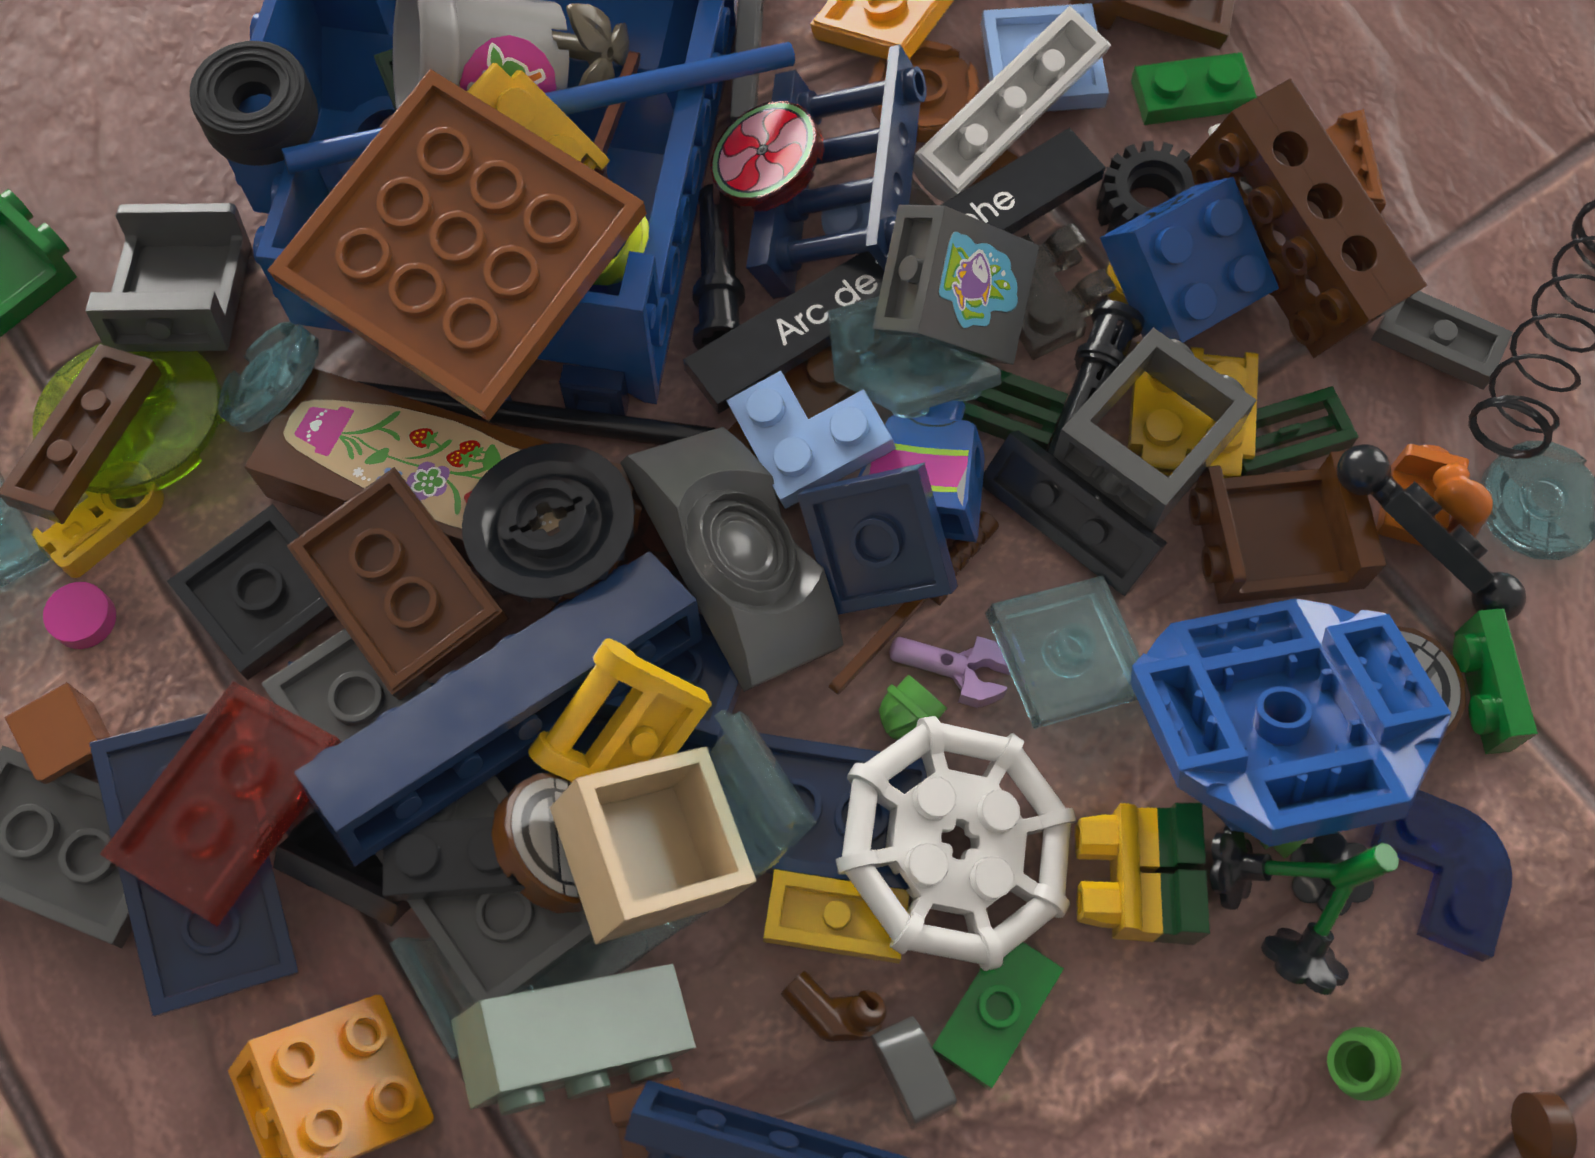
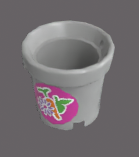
M396 0L392 51L396 110L430 69L465 91L469 90L492 63H497L510 77L516 70H522L544 93L566 89L569 72V50L558 49L556 41L553 40L551 30L567 31L566 19L561 6L553 1Z

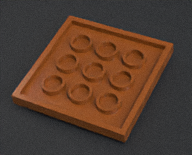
M430 69L267 271L277 283L484 419L490 421L647 213L644 201Z

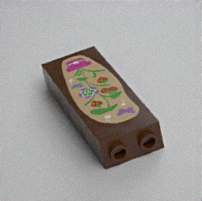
M311 367L306 379L295 395L275 414L244 467L267 498L324 517L395 467L469 566L474 567L467 555L462 538L463 513L472 490L484 474L502 459L522 449L551 442ZM611 462L623 475L630 488L636 511L633 522L634 537L635 535L641 536L647 530L651 519L622 465ZM552 512L540 517L542 526L539 529H544L548 536L555 535L561 531L558 523L561 519H556ZM634 538L629 539L626 545L624 561H616L609 569L608 575L617 567L628 564L627 552ZM598 579L586 587V590H588L589 588L596 585L602 580ZM573 592L561 597L573 599L579 594Z

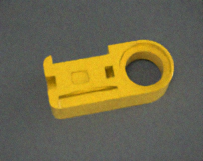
M122 464L112 468L86 489L85 494L88 498L72 510L64 524L56 522L43 533L36 527L32 534L33 539L70 577H81L151 521L161 510L164 501L163 490L146 468L137 464ZM131 483H143L146 485V495L139 504L131 508H119L116 506V497L123 487Z

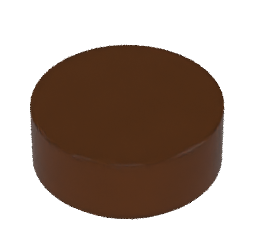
M1525 1092L1519 1094L1512 1106L1511 1126L1514 1141L1523 1158H1573L1577 1148V1130L1572 1113L1566 1103L1553 1092Z

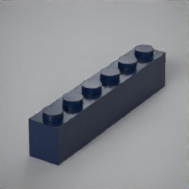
M649 551L633 562L614 569L607 576L606 581L602 580L575 598L559 603L551 613L517 634L506 636L493 649L464 667L445 674L435 685L403 705L385 711L374 723L345 741L324 749L311 762L294 773L315 811L353 865L357 866L527 755L530 746L539 733L551 730L596 665L593 655L605 639L618 641L629 648L637 657L659 668L701 641L703 638L697 600ZM618 681L603 704L631 686Z

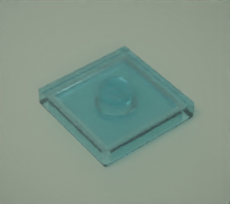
M1104 576L991 604L985 612L1034 729L1137 700L1130 681L1132 665L1140 658V655Z

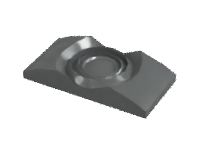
M724 427L713 429L627 455L620 462L686 586L697 600L700 612L744 692L832 653L844 645L838 613L824 568L794 542L788 526L781 518L777 495L772 486L774 484L773 476L749 449Z

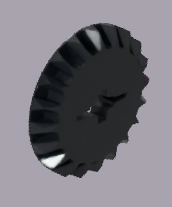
M565 443L541 444L522 449L507 456L490 468L478 481L467 500L463 513L462 538L467 555L484 581L494 585L504 596L511 593L520 596L529 604L533 598H547L557 603L560 596L573 592L581 594L594 581L598 579L606 581L609 569L616 561H624L626 545L629 539L634 538L633 522L636 511L630 488L625 478L605 457L588 448ZM552 512L556 519H561L558 522L561 531L555 535L548 536L544 529H539L542 526L540 517Z

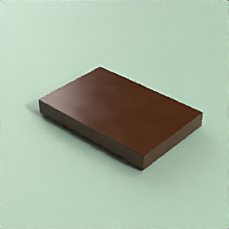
M395 467L287 545L389 692L399 701L509 619Z

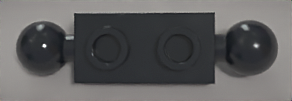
M1361 444L1349 448L1342 454L1337 465V476L1341 485L1347 491L1356 495H1372L1389 515L1472 592L1471 600L1476 612L1504 609L1507 621L1514 619L1521 613L1526 603V591L1519 579L1509 573L1491 572L1479 560L1488 550L1461 524L1457 525L1451 532L1434 517L1443 509L1442 506L1415 481L1408 488L1404 489L1390 475V461L1381 449L1373 445Z

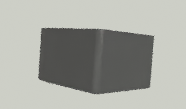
M913 1016L871 1035L878 1059L911 1129L919 1127L954 1108L957 1098L923 1029Z

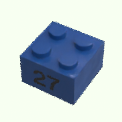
M1234 177L1195 185L1100 237L1128 304L1137 309L1144 317L1145 324L1141 332L1143 338L1154 327L1169 339H1176L1184 343L1279 288Z

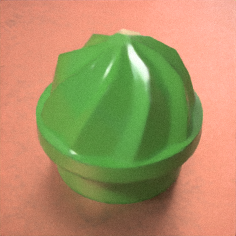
M908 674L897 687L892 683L886 689L887 693L879 708V714L885 732L891 738L899 740L916 728L917 721L920 718L935 716L939 719L948 708Z
M1354 1027L1344 1031L1333 1042L1327 1056L1328 1070L1336 1085L1346 1095L1357 1100L1376 1101L1388 1096L1397 1086L1401 1076V1059L1396 1046L1384 1033L1373 1028Z

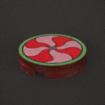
M788 101L766 102L747 110L728 125L715 144L710 161L712 181L729 203L740 209L741 206H751L754 211H768L787 203L804 190L815 174L812 168L816 163L817 156L822 161L825 149L822 131L803 106Z

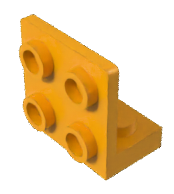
M378 994L252 1039L247 1042L228 1069L261 1158H357L425 1129L434 1120V1115L385 1000Z

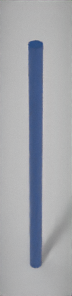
M784 42L547 92L545 94L568 115L791 67L795 64V53L792 44ZM383 127L282 148L287 171L289 174L357 160Z

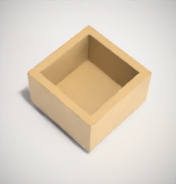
M707 746L576 778L550 807L595 944L722 907L756 882Z

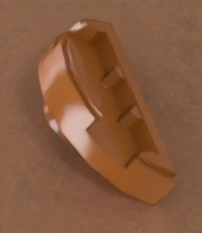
M1365 110L1344 113L1338 117L1336 123L1325 131L1381 214L1386 206V200Z

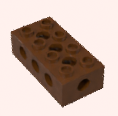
M1291 78L1233 110L1187 161L1186 164L1192 171L1195 185L1234 177L1279 287L1269 295L1274 297L1289 320V327L1295 339L1306 346L1313 358L1365 328L1427 286ZM1240 182H1244L1252 187L1249 195L1245 193ZM1273 230L1285 237L1286 242L1283 245L1276 241ZM1306 279L1312 281L1318 287L1320 294L1317 297L1307 288Z

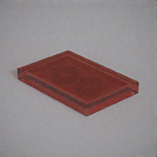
M232 681L100 855L218 927L309 801L294 772L311 762L324 749L338 745L342 741L338 737Z

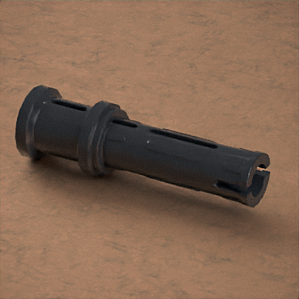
M713 184L702 187L698 194L700 204L701 277L696 281L692 290V300L699 308V324L693 330V344L698 350L741 325L739 321V307L745 300V288L735 276V196L725 192L719 186V204H714Z
M1114 300L1100 301L1095 304L1091 314L1094 325L1087 343L1080 345L1075 354L1074 360L1078 373L1047 450L1052 456L1054 455L1061 429L1126 358L1132 339L1141 334L1145 320L1143 315L1132 306Z

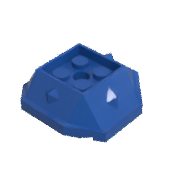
M1296 598L1171 623L1156 639L1147 654L1143 653L1132 665L1130 684L1177 788L1210 808L1232 831L1249 833L1269 847L1406 818L1446 733L1452 715L1390 614L1363 609L1358 614L1331 604Z

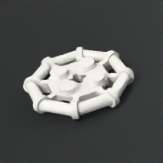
M935 716L920 718L917 721L916 728L866 763H855L850 770L847 779L852 785L842 857L836 859L838 873L848 876L890 936V947L901 955L911 950L978 963L985 971L997 969L1002 966L1004 956L1052 918H1063L1070 906V901L1065 896L1071 824L1077 822L1074 809L1064 806L1023 750L1024 740L1011 733L1007 737L940 723ZM944 751L991 762L983 776L950 770L947 766ZM922 757L927 774L925 780L905 794L889 784V779ZM1005 772L1009 774L1038 816L1026 819L1021 817L1017 800L999 786ZM878 803L890 811L886 846L884 849L871 850L876 804ZM955 825L964 830L965 835L970 838L971 849L964 851L961 859L952 857V846L943 843L941 839L942 832H950L954 829ZM1043 832L1039 883L1023 873L1027 835ZM888 865L895 875L900 873L910 887L906 891L913 900L907 912L876 869L877 867ZM1011 891L1027 902L994 929L991 927L986 908L1000 897ZM930 909L964 915L969 933L925 925V917Z

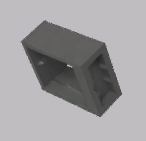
M1153 327L1061 429L1053 456L1150 530L1154 531L1202 476L1206 467L1214 462L1242 429L1256 399L1246 393L1237 380L1228 375L1219 374L1196 358L1184 343L1176 339H1169ZM1144 371L1216 421L1213 427L1169 477H1166L1096 426Z

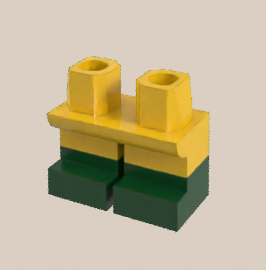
M1201 802L1174 803L1171 808H1137L1134 804L1120 803L1112 815L1083 817L1077 821L1074 828L1076 859L1109 860L1110 882L1081 881L1078 884L1076 908L1077 921L1079 923L1112 928V939L1195 945L1210 934L1206 870H1199L1206 864L1203 805Z

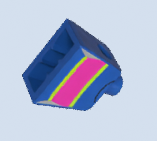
M934 394L929 400L925 416L895 414L888 418L885 427L890 433L896 449L863 466L858 477L925 463L945 538L976 542L979 534L985 465L984 450L976 425L970 421L962 420L966 409L964 402L950 394Z

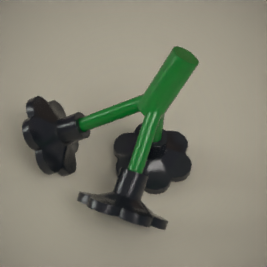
M1225 825L1223 833L1217 832L1213 838L1211 851L1214 862L1210 870L1211 887L1215 893H1220L1222 907L1227 910H1236L1241 900L1249 897L1252 881L1269 882L1272 875L1294 876L1292 881L1294 895L1304 903H1316L1322 914L1317 923L1310 922L1307 925L1303 934L1293 929L1279 928L1275 935L1265 937L1261 949L1265 956L1275 962L1276 972L1285 980L1294 984H1305L1308 988L1319 994H1332L1336 986H1343L1346 983L1349 973L1347 968L1335 959L1334 952L1330 948L1334 940L1331 929L1338 916L1345 914L1349 910L1352 902H1364L1370 898L1374 890L1373 879L1397 869L1399 859L1396 851L1385 843L1378 844L1370 849H1367L1360 843H1347L1344 836L1337 832L1314 837L1312 843L1302 844L1290 855V861H1273L1269 854L1253 853L1252 844L1248 839H1245L1244 832L1232 831Z

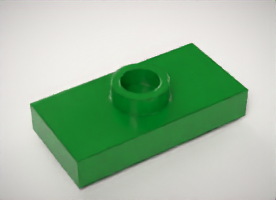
M1024 942L1003 957L1000 968L988 971L980 968L933 1044L932 1049L934 1053L990 1091L1064 968Z

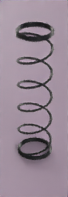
M1595 199L1585 204L1579 211L1572 225V241L1563 246L1554 257L1551 268L1553 279L1541 285L1534 294L1531 304L1532 318L1520 324L1513 333L1510 344L1512 357L1498 364L1490 375L1488 389L1491 398L1477 403L1469 415L1468 426L1474 438L1486 449L1498 455L1512 459H1530L1539 456L1549 447L1552 442L1553 431L1560 426V418L1555 411L1539 400L1516 395L1496 396V378L1504 367L1514 362L1526 378L1535 385L1549 391H1574L1581 385V376L1576 369L1560 358L1547 354H1523L1517 356L1516 345L1522 331L1534 323L1542 335L1558 347L1580 353L1595 350V343L1590 347L1576 348L1558 342L1545 331L1539 320L1547 318H1566L1582 323L1591 329L1595 335V326L1583 318L1558 313H1548L1539 316L1537 314L1540 296L1553 284L1562 297L1573 306L1589 313H1595V309L1583 306L1570 298L1559 283V281L1571 278L1595 281V276L1568 274L1558 277L1557 275L1559 260L1573 246L1580 258L1595 270V264L1587 259L1579 248V243H1583L1589 250L1595 252V243L1592 241L1595 240V236H1587L1582 226L1584 216L1595 209ZM1538 358L1559 363L1572 372L1574 383L1570 387L1565 388L1549 386L1527 373L1519 360ZM1522 401L1538 405L1548 411L1553 417V424L1550 426L1548 420L1537 409ZM1497 407L1500 413L1514 425L1526 431L1543 433V443L1530 450H1517L1502 446L1489 439L1480 430L1477 424V415L1484 409ZM1502 407L1517 410L1531 417L1540 428L1529 427L1515 420Z

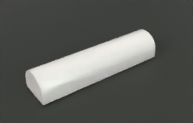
M1069 6L915 153L913 171L919 182L930 194L943 202L966 190L1108 51L1111 44Z

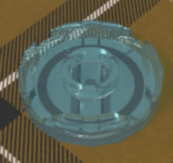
M282 322L267 330L246 350L247 353L244 355V358L250 363L240 375L233 370L225 379L218 396V414L238 431L252 432L271 421L300 391L313 370L319 353V339L299 323L297 326L296 324H291V322Z
M1525 441L1514 445L1512 448L1530 450L1540 446L1543 441ZM1554 442L1550 443L1543 454L1530 459H1512L1500 455L1484 471L1480 482L1489 491L1493 500V510L1486 521L1492 534L1511 550L1533 559L1560 560L1581 552L1595 539V477L1584 466L1587 460L1575 450Z

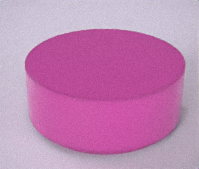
M73 582L62 586L50 596L44 607L43 622L46 630L63 645L73 649H86L99 644L111 633L116 622V608L112 600L94 584Z

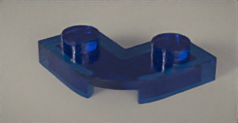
M1419 790L1406 818L1376 825L1370 847L1372 848L1381 843L1388 844L1396 851L1399 859L1434 873L1416 935L1482 962L1491 959L1495 953L1512 888V868L1507 850L1497 833L1481 817L1466 808Z

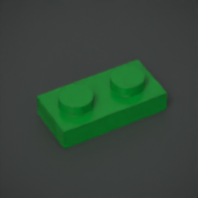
M1242 52L1135 66L1131 78V84L1144 125L1230 114L1236 108L1257 97Z
M1481 610L1454 633L1453 657L1456 659L1460 671L1465 674L1471 697L1468 705L1469 720L1474 732L1481 736L1485 754L1506 753L1513 751L1537 735L1538 732L1505 610Z

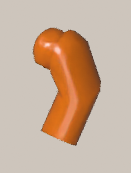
M1452 463L1442 466L1433 476L1434 485L1437 487L1434 491V497L1442 508L1451 515L1448 530L1451 532L1457 525L1461 524L1476 537L1493 510L1492 496L1482 484L1470 480L1469 469L1464 465Z

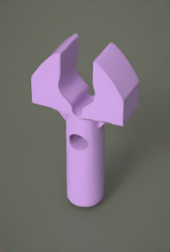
M977 636L973 648L961 653L903 637H896L889 651L892 661L952 678L961 691L958 703L975 708L983 707L1002 699L1007 691L1006 686L981 681L976 676L975 670L980 667H989L994 671L1010 675L1013 669L1011 659L996 641Z

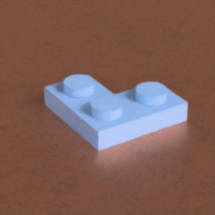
M781 371L726 400L759 462L773 476L774 484L772 486L785 509L799 502L797 495L804 489L836 482L896 449L890 433L864 389L810 419L807 418Z

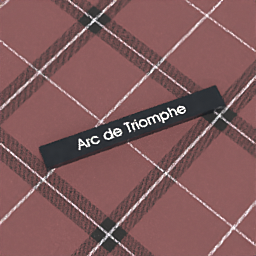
M1068 128L939 206H947L1014 234L1102 180L1106 167L1080 138ZM870 252L860 253L684 358V370L716 412L720 414L730 408L726 401L727 399L779 371L784 375L875 319L884 270Z

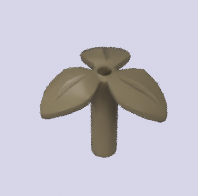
M580 3L567 5V14L575 34L552 30V37L556 41L558 49L569 50V58L584 60L590 65L583 74L579 86L614 79L615 74L612 62L614 61L616 64L624 67L629 53L627 25L625 23H618L612 31L609 17L597 7Z

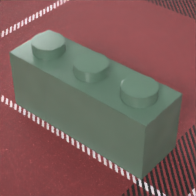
M674 964L480 1000L451 1020L470 1110L498 1104L501 1115H510L542 1105L546 1102L545 1092L562 1088L566 1089L569 1100L601 1092L611 1087L609 1077L629 1073L631 1084H640L647 1082V1080L658 1079L673 1072L671 1060L696 1048Z

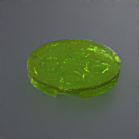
M98 345L85 350L67 362L45 386L33 415V439L39 433ZM197 351L129 352L152 359L162 375L86 491L110 494L113 499L138 497L149 494L152 490L155 492L175 483L202 462L199 455L208 446L218 425L224 422L225 398L221 384L211 366Z

